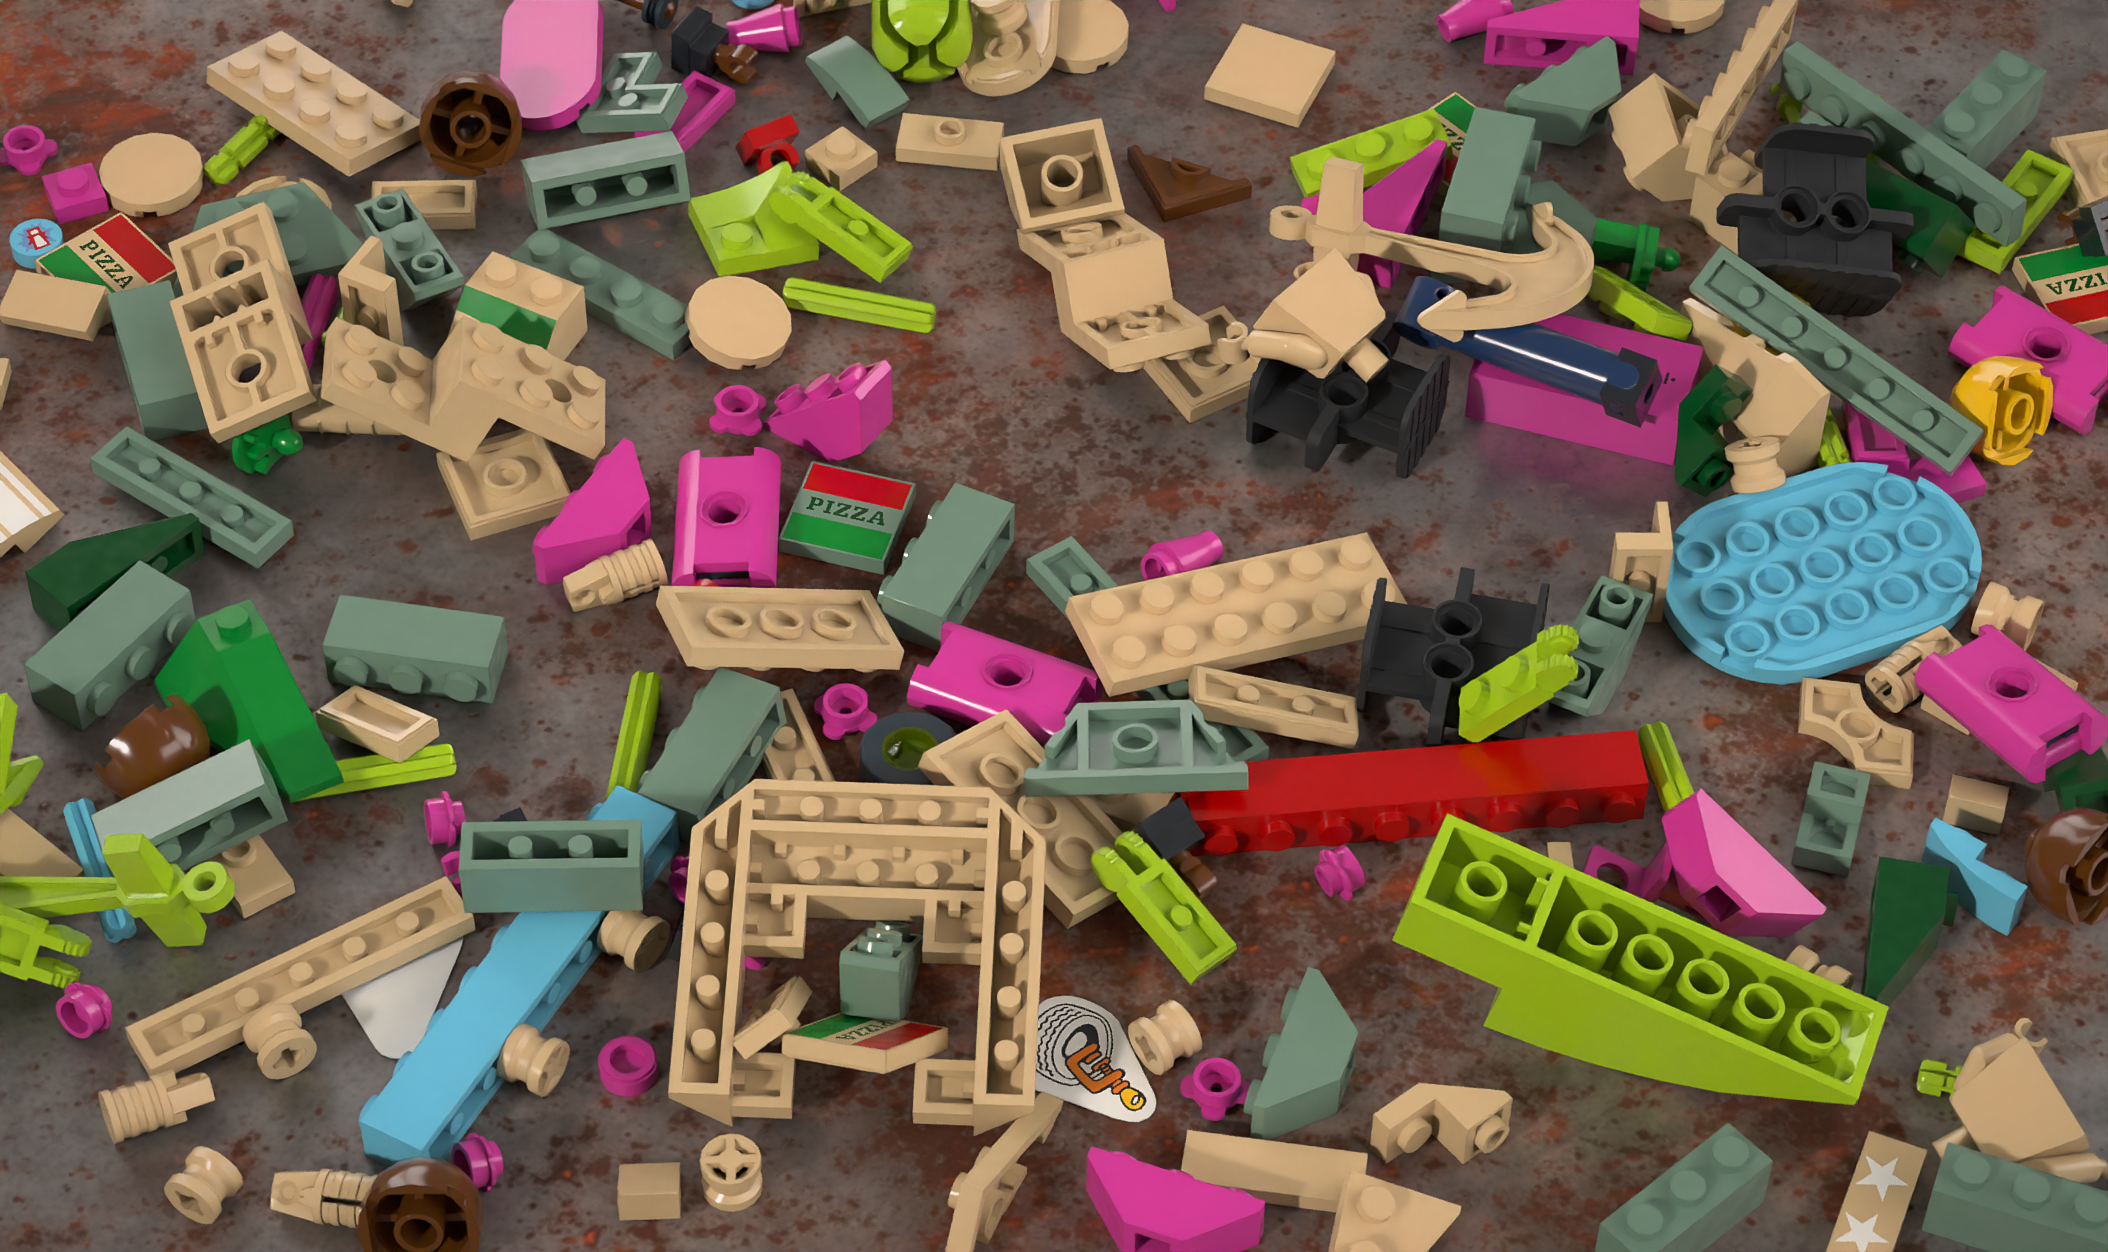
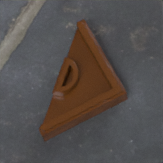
M1133 145L1127 149V161L1163 222L1251 198L1252 184L1247 178L1234 181L1210 174L1211 168L1175 157H1172L1171 162L1143 154L1138 145Z

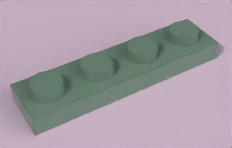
M538 229L508 256L516 261L584 286L586 313L672 360L676 359L692 343L689 338L690 330L685 322L688 305L548 229Z
M128 426L90 458L92 471L95 475L170 518L193 513L199 518L202 537L256 568L262 566L294 536L292 520Z

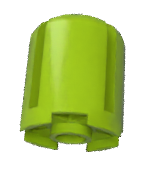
M871 0L872 48L878 62L888 72L896 71L899 79L914 84L939 82L954 74L956 67H961L971 54L973 32L972 4L970 0Z

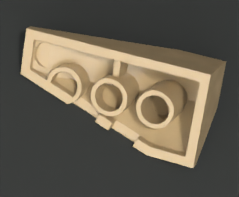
M1692 298L1683 301L1681 314L1692 320L1693 326L1686 341H1678L1704 347L1698 383L1717 364L1740 376L1753 390L1742 402V408L1739 413L1719 427L1721 435L1729 444L1739 440L1762 436L1779 438L1781 450L1776 457L1778 466L1785 470L1786 478L1802 474L1817 465L1830 392L1796 358L1785 352L1778 356L1771 354L1765 350V342L1760 337L1751 334L1744 338L1735 333V329L1729 319Z

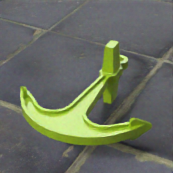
M33 755L9 762L4 797H0V815L8 807L18 806L24 799L43 767V761L39 756ZM143 833L106 835L102 855L114 877L0 876V904L40 918L123 908L134 918L141 917L167 947L203 945L207 925L200 913H213L221 910L232 900L235 893V884L224 866L218 862L200 863L185 874L176 863L169 864ZM211 884H214L210 889L204 891L206 887H208Z

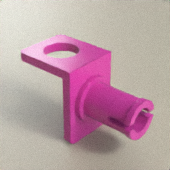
M1667 842L1646 868L1597 845L1593 846L1589 851L1583 873L1597 879V869L1601 867L1612 868L1623 877L1625 883L1624 891L1653 903L1660 899L1696 916L1698 920H1705L1702 915L1680 896Z

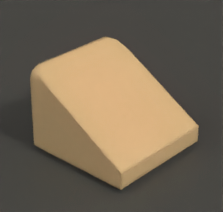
M1952 775L1942 821L1959 827L1999 835L2005 814L2009 787Z
M681 1162L619 1164L617 1188L619 1221L680 1219Z

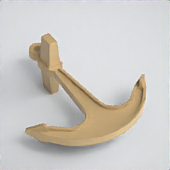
M1330 157L1323 167L1317 215H1312L1309 210L1298 206H1279L1270 212V234L1284 240L1305 239L1311 246H1314V262H1319L1336 248L1356 272L1359 253H1366L1480 283L1502 291V293L1497 295L1467 299L1461 290H1455L1419 314L1417 322L1421 327L1452 342L1460 341L1464 330L1521 326L1559 315L1584 299L1592 284L1594 269L1592 248L1578 231L1553 215L1551 202H1543L1526 208V219L1540 251L1532 254L1502 253L1376 229L1363 221L1364 164Z

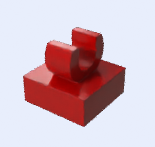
M792 114L746 131L735 148L743 165L757 160L759 174L774 167L770 160L771 156H779L785 162L788 161L791 170H793L799 163V155L791 144L800 131Z

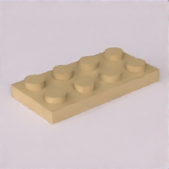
M283 31L207 66V84L257 117L260 114L264 115L268 119L267 123L348 177L421 140L419 135L420 120Z
M660 586L656 606L687 666H695L704 670H714L719 667H749L758 671H766L772 668H802L813 672L822 671L825 668L855 669L860 672H874L877 669H900L904 649L870 590Z
M1005 709L924 752L918 768L934 785L990 787L1046 840L1044 904L1068 929L1119 900L1116 896L1117 892L1106 890L1101 884L1099 877L1095 876L1090 865V858L1092 857L1091 854L1103 846L1105 848L1109 847L1111 850L1114 849L1116 838L1123 833L1088 795L1025 797L1024 773L1029 767L1037 769L1045 758V749Z

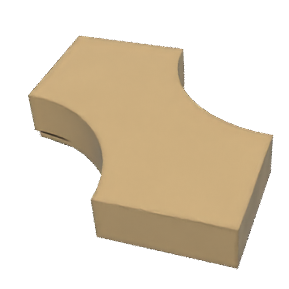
M1803 677L1800 688L1798 733L1817 737L1832 745L1844 756L1850 769L1871 774L1869 785L1910 789L1913 779L1914 733H1912V730L1893 726L1875 715L1863 700L1860 684Z

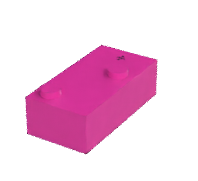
M1563 314L1534 322L1618 354L1623 347L1656 359L1663 381L1641 428L1607 416L1604 407L1474 359L1469 374L1465 417L1673 466L1676 458L1679 403L1698 384L1704 347Z

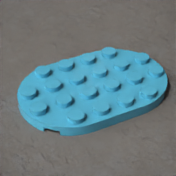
M1851 462L1834 464L1786 478L1785 484L1771 490L1756 493H1738L1717 500L1690 515L1674 532L1672 540L1674 550L1663 611L1669 625L1685 646L1696 656L1721 671L1746 680L1778 685L1802 682L1803 677L1817 679L1889 656L1906 642L1940 625L1950 630L1963 617L1974 598L1982 566L1979 539L1963 509L1952 497L1932 482L1922 477H1919L1918 481L1915 482L1903 476L1887 472L1888 465L1878 463Z

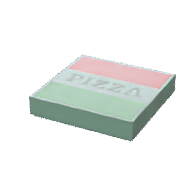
M811 461L779 536V552L884 575L916 497V484Z

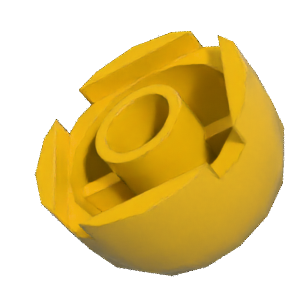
M1992 356L1972 365L1954 386L1950 396V406L1984 430L1983 436L1971 451L1973 454L2000 465H2016L2028 458L2034 451L2033 449L2023 447L2031 441L2034 433L2044 435L2053 407V385L2050 377L2041 375L2039 369L2044 368L2041 364L2019 357Z

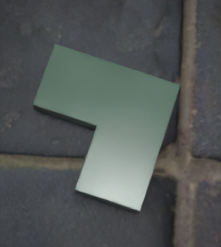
M657 52L614 53L602 73L601 91L597 100L591 107L587 103L581 109V116L576 119V122L582 133L670 131L688 99L687 93L682 84H653L663 67Z

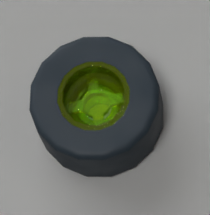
M918 711L897 712L879 719L866 730L859 745L860 783L934 785L918 768L922 755L929 749L956 736V734L948 724L936 716Z

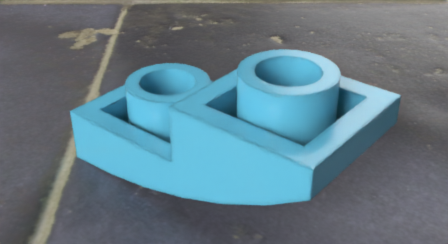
M1935 817L1929 827L1922 862L1950 867L1948 891L1958 892L1957 902L1988 926L2008 936L2019 921L2028 886L2015 880L2008 873L1996 870L1982 863L1987 846L1986 843L1974 838L1967 831L1955 828Z

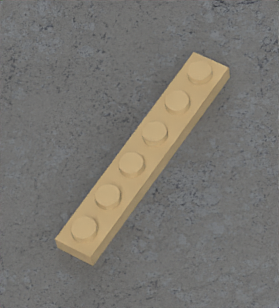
M1774 0L1770 7L1762 6L1755 29L1748 28L1743 39L1741 51L1734 50L1727 72H1720L1712 96L1706 95L1702 101L1697 120L1691 118L1688 122L1682 141V148L1689 150L1685 166L1686 171L1703 176L1707 173L1789 41L1798 0Z
M447 876L125 1027L128 1041L149 1076L172 1069L174 1073L180 1072L244 1041L242 1035L243 1028L251 1016L259 1010L273 1004L285 1003L291 1004L301 1014L474 931V917L472 913H464L462 898Z

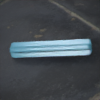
M82 798L78 802H69L64 807L63 813L85 877H114L102 855L101 846L91 817L92 814L96 813L93 801ZM125 909L97 911L103 932L108 941L118 943L122 939L132 938L136 933L137 929L134 918Z

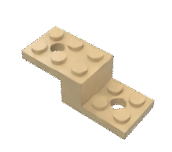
M263 201L168 243L184 294L171 300L170 304L210 435L218 443H221L318 401L300 345L313 340L272 211ZM237 260L244 261L242 270L222 278L227 265ZM261 363L260 373L254 380L247 383L239 382L242 370Z
M1126 213L1025 234L1022 233L1021 229H1017L1020 249L1051 272L1061 332L1110 370L1113 369L1115 372L1135 371L1144 367V361L1162 356L1169 360L1183 359L1192 356L1195 353L1194 348L1211 344L1208 323L1173 299L1164 239Z
M463 315L433 360L423 356L414 348L402 347L375 335L364 326L353 325L337 317L326 332L321 389L322 399L463 461L468 462L498 417L595 460L605 446V379L597 376L589 368L575 366L550 355L548 351L538 345H528L508 336L494 325L480 323Z

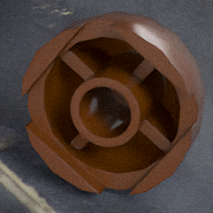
M464 70L448 74L431 87L422 103L419 121L421 141L430 152V158L438 166L453 174L474 177L486 174L483 168H494L500 163L502 167L511 160L520 145L522 116L517 100L502 80L486 72Z
M171 694L165 697L173 706L168 707L162 712L154 705L141 712L106 747L105 751L112 757L106 768L100 763H96L94 767L95 775L110 791L122 800L209 759L210 740L206 726L195 710L180 695Z
M2085 807L2061 811L2048 819L2040 828L2036 829L2026 842L2024 855L2026 858L2027 886L2040 906L2053 916L2075 926L2081 927L2079 922L2092 926L2108 915V813Z
M428 1156L406 1158L380 1172L369 1187L359 1212L357 1236L364 1252H478L482 1237L484 1205L474 1182L460 1167L442 1158Z

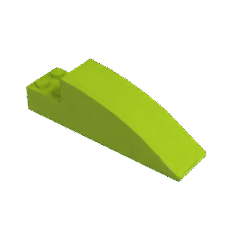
M1448 813L1431 846L1392 939L1394 942L1498 987L1484 1022V1027L1595 1065L1654 1080L1720 1093L1855 1105L1889 1006Z

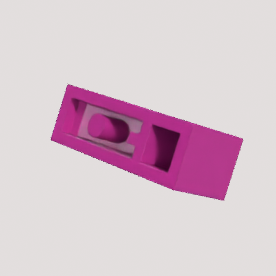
M1563 0L1489 19L1483 64L1548 68L1552 64L1559 66L1569 60L1581 46L1587 45L1590 47L1608 36L1615 41L1619 74L1634 75L1639 39L1640 0Z
M1439 139L1435 140L1363 193V221L1376 229L1417 236L1446 174L1447 142ZM1359 253L1357 272L1370 276L1374 285L1392 290L1404 263L1366 253Z

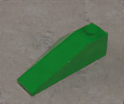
M249 599L198 618L154 680L156 689L166 706L170 707L173 705L165 697L171 694L180 695L203 721L210 740V746L219 753L250 739L270 771L279 796L289 803L344 783L342 773L270 630L252 601Z

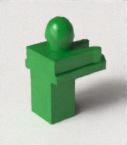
M1600 218L1597 219L1590 243L1594 257L1627 263L1626 280L1644 292L1646 291L1647 284L1649 285L1654 267L1661 268L1663 272H1671L1681 264V255L1675 248L1657 246L1660 228L1648 226V224L1644 223L1634 226Z
M288 414L232 437L233 461L239 470L251 475L255 471L267 474L269 469L282 455H295L303 447V438L292 429Z

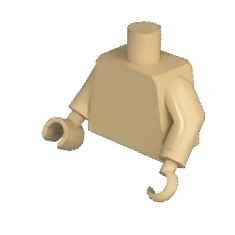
M1336 248L1319 262H1306L1295 268L1293 274L1297 280L1270 303L1254 324L1253 328L1255 330L1250 335L1245 324L1233 322L1226 328L1227 338L1222 337L1217 340L1219 358L1226 364L1235 365L1243 363L1249 356L1276 359L1306 369L1315 377L1323 379L1345 361L1367 383L1389 362V359L1369 340L1386 319L1385 311L1379 304L1372 279L1367 274L1354 271Z
M2021 1018L2015 1024L2011 1033H2004L1972 1048L1954 1081V1094L1949 1099L1963 1126L1932 1143L1941 1160L1947 1142L2081 1184L2095 1182L2100 1177L2108 1182V1164L2103 1158H2098L2094 1153L2084 1152L2090 1149L2086 1134L2039 1059L2048 1040L2042 1038L2041 1041L2031 1042L2024 1037L2032 1025L2028 1018Z

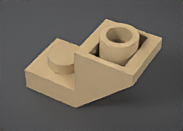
M1418 1083L1373 1114L1370 1150L1387 1164L1404 1151L1406 1153L1416 1151L1432 1134L1464 1164L1481 1151L1484 1153L1492 1152L1506 1139L1510 1130L1509 1121L1513 1098L1503 1090Z

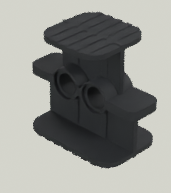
M1793 122L1792 124L1775 128L1754 155L1755 165L1763 170V196L1743 193L1727 195L1716 208V222L1722 226L1738 228V257L1786 291L1795 293L1806 300L1817 313H1827V315L1835 316L1836 314L1844 315V317L1871 316L1881 311L1902 287L1901 276L1892 272V244L1901 243L1913 230V215L1903 211L1870 208L1866 200V157L1874 148V137L1866 130H1856L1849 127L1839 128L1832 125L1821 126L1814 123L1803 124L1802 122ZM1782 210L1793 214L1797 222L1787 219ZM1833 216L1841 218L1848 228L1838 225Z
M1387 311L1385 313L1386 319L1369 340L1389 359V362L1367 383L1345 361L1323 379L1317 378L1308 370L1276 359L1261 358L1256 372L1254 371L1250 381L1246 413V441L1254 445L1257 444L1268 428L1306 441L1304 465L1319 472L1337 444H1349L1359 439L1396 453V476L1402 479L1409 478L1411 471L1417 466L1420 457L1426 451V447L1430 445L1433 436L1440 428L1450 382L1448 380L1450 357L1440 354L1428 372L1392 359L1398 348L1400 335L1392 327L1397 314Z
M1461 567L1454 600L1442 602L1435 609L1385 601L1387 578L1380 577L1376 582V590L1374 591L1373 603L1371 604L1370 616L1363 641L1357 711L1365 712L1369 692L1419 700L1422 707L1430 713L1426 747L1442 746L1445 727L1459 729V697L1461 687L1537 641V634L1544 630L1550 584L1541 583L1537 605L1472 594L1475 569ZM1528 713L1491 735L1513 738V740L1524 739Z

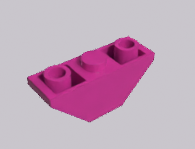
M886 360L863 366L861 362H858L845 369L838 376L833 377L830 373H826L814 380L809 386L802 387L800 383L794 384L775 399L774 403L778 408L763 424L770 432L830 463L861 454L893 421L892 367Z
M623 438L609 455H603L598 460L593 474L581 489L574 490L568 496L563 510L549 526L545 525L539 530L532 546V553L535 556L537 581L546 585L563 582V577L584 568L585 565L598 559V557L611 555L617 550L627 549L628 546L634 544H641L642 541L647 540L652 535L650 497L632 441Z
M1701 788L1666 811L1662 817L1680 896L1718 932L1732 936L1787 938L1822 916L1825 912L1826 907Z
M1091 1146L1087 1155L1086 1191L1120 1252H1241L1259 1245L1263 1236L1264 1200L1254 1198L1246 1191L1238 1188H1223L1197 1180L1181 1170H1166L1137 1161L1134 1157L1124 1152H1109Z

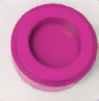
M621 1036L608 1042L599 1054L598 1067L601 1083L609 1092L623 1097L641 1095L650 1090L658 1079L659 1062L657 1051L649 1041L641 1037Z

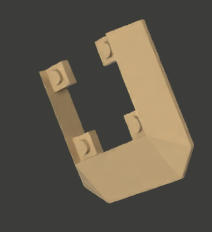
M754 779L692 827L668 1089L669 1098L733 1127V1117L792 1119L796 1059L786 1057L782 1053L756 1052L745 1060L732 1044L734 1036L741 1027L746 957L804 959L807 918L924 922L922 963L980 965L976 1060L922 1059L915 1063L913 1123L974 1126V1136L1034 1112L1046 840L990 787Z

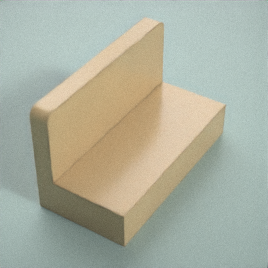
M370 236L338 274L344 320L353 325L364 326L375 335L404 347L396 280L386 274L382 239Z
M1656 501L1651 533H1615L1609 578L1653 594L1652 603L1645 622H1662L1674 550L1668 501Z

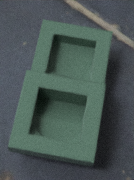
M845 36L808 55L805 59L806 64L831 99L835 100L842 97L865 131L904 111L908 106L909 97L889 72L865 48L849 36Z
M1814 762L1791 864L1848 877L1870 781V773Z

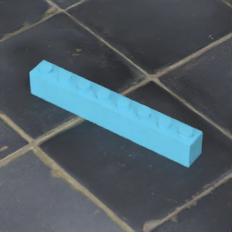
M617 785L604 803H597L588 815L587 820H641L644 851V894L680 848L677 811ZM610 911L520 912L510 925H503L493 939L490 952L478 967L472 966L465 973L457 995L447 1008L437 1010L427 1026L426 1035L413 1052L407 1051L401 1056L395 1066L393 1077L380 1095L371 1096L365 1103L359 1117L365 1156L388 1167L402 1159L417 1156H428L445 1160L451 1153L453 1145L460 1141L505 1081L497 1075V1063L508 1036L522 1023L535 1027L539 1034L601 953V950L597 947V936L604 919Z

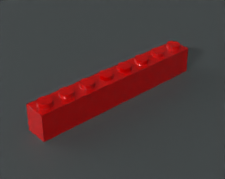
M1636 730L1249 761L1245 762L1248 766L1249 790L1181 792V798L1193 814L1192 818L1205 835L1197 847L1190 852L1192 856H1225L1230 853L1264 850L1278 852L1288 848L1323 845L1337 847L1347 843L1395 842L1407 838L1437 836L1447 813L1489 832L1496 831L1500 833L1511 832L1516 829L1539 827L1564 828L1575 824L1599 822L1622 823L1628 820L1643 819L1649 782Z

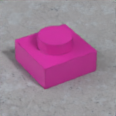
M92 163L42 176L44 191L59 225L109 211L106 194Z

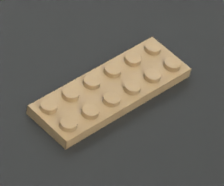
M1366 532L1072 596L1068 599L1065 612L1108 696L1111 697L1189 679L1193 665L1225 671L1362 640L1367 629L1373 595L1376 590V582L1380 577L1387 578L1385 601L1407 604Z

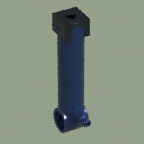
M1415 277L1392 325L1393 329L1400 336L1424 348L1435 350L1441 347L1447 348L1604 407L1607 416L1641 428L1663 381L1656 359L1623 347L1618 354L1536 323L1507 328L1464 330L1462 339L1458 342H1452L1421 327L1417 322V318L1421 312L1454 292L1455 289L1430 277Z

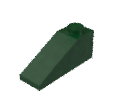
M1866 160V200L1870 208L1903 211L1913 215V230L1901 243L1892 244V248L1897 252L1893 259L1914 274L1920 275L1922 270L1925 269L1942 278L1976 225L1956 204Z
M193 513L67 543L51 555L41 558L33 567L25 571L33 608L59 631H62L138 561L144 562L169 578L174 577L205 556L199 518Z
M1879 856L1871 891L1861 995L1890 1007L1936 950L1942 925L1953 927L1958 892L1948 891L1950 867Z

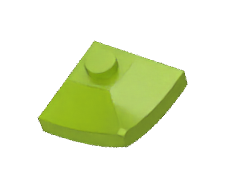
M788 161L781 162L766 172L741 184L707 195L692 197L689 201L688 215L719 277L818 260L819 242L817 238L797 225V223H786L780 219L779 215H775V212L771 211V207L768 206L769 202L767 199H769L768 195L780 185L784 187L786 185L785 181L792 174Z

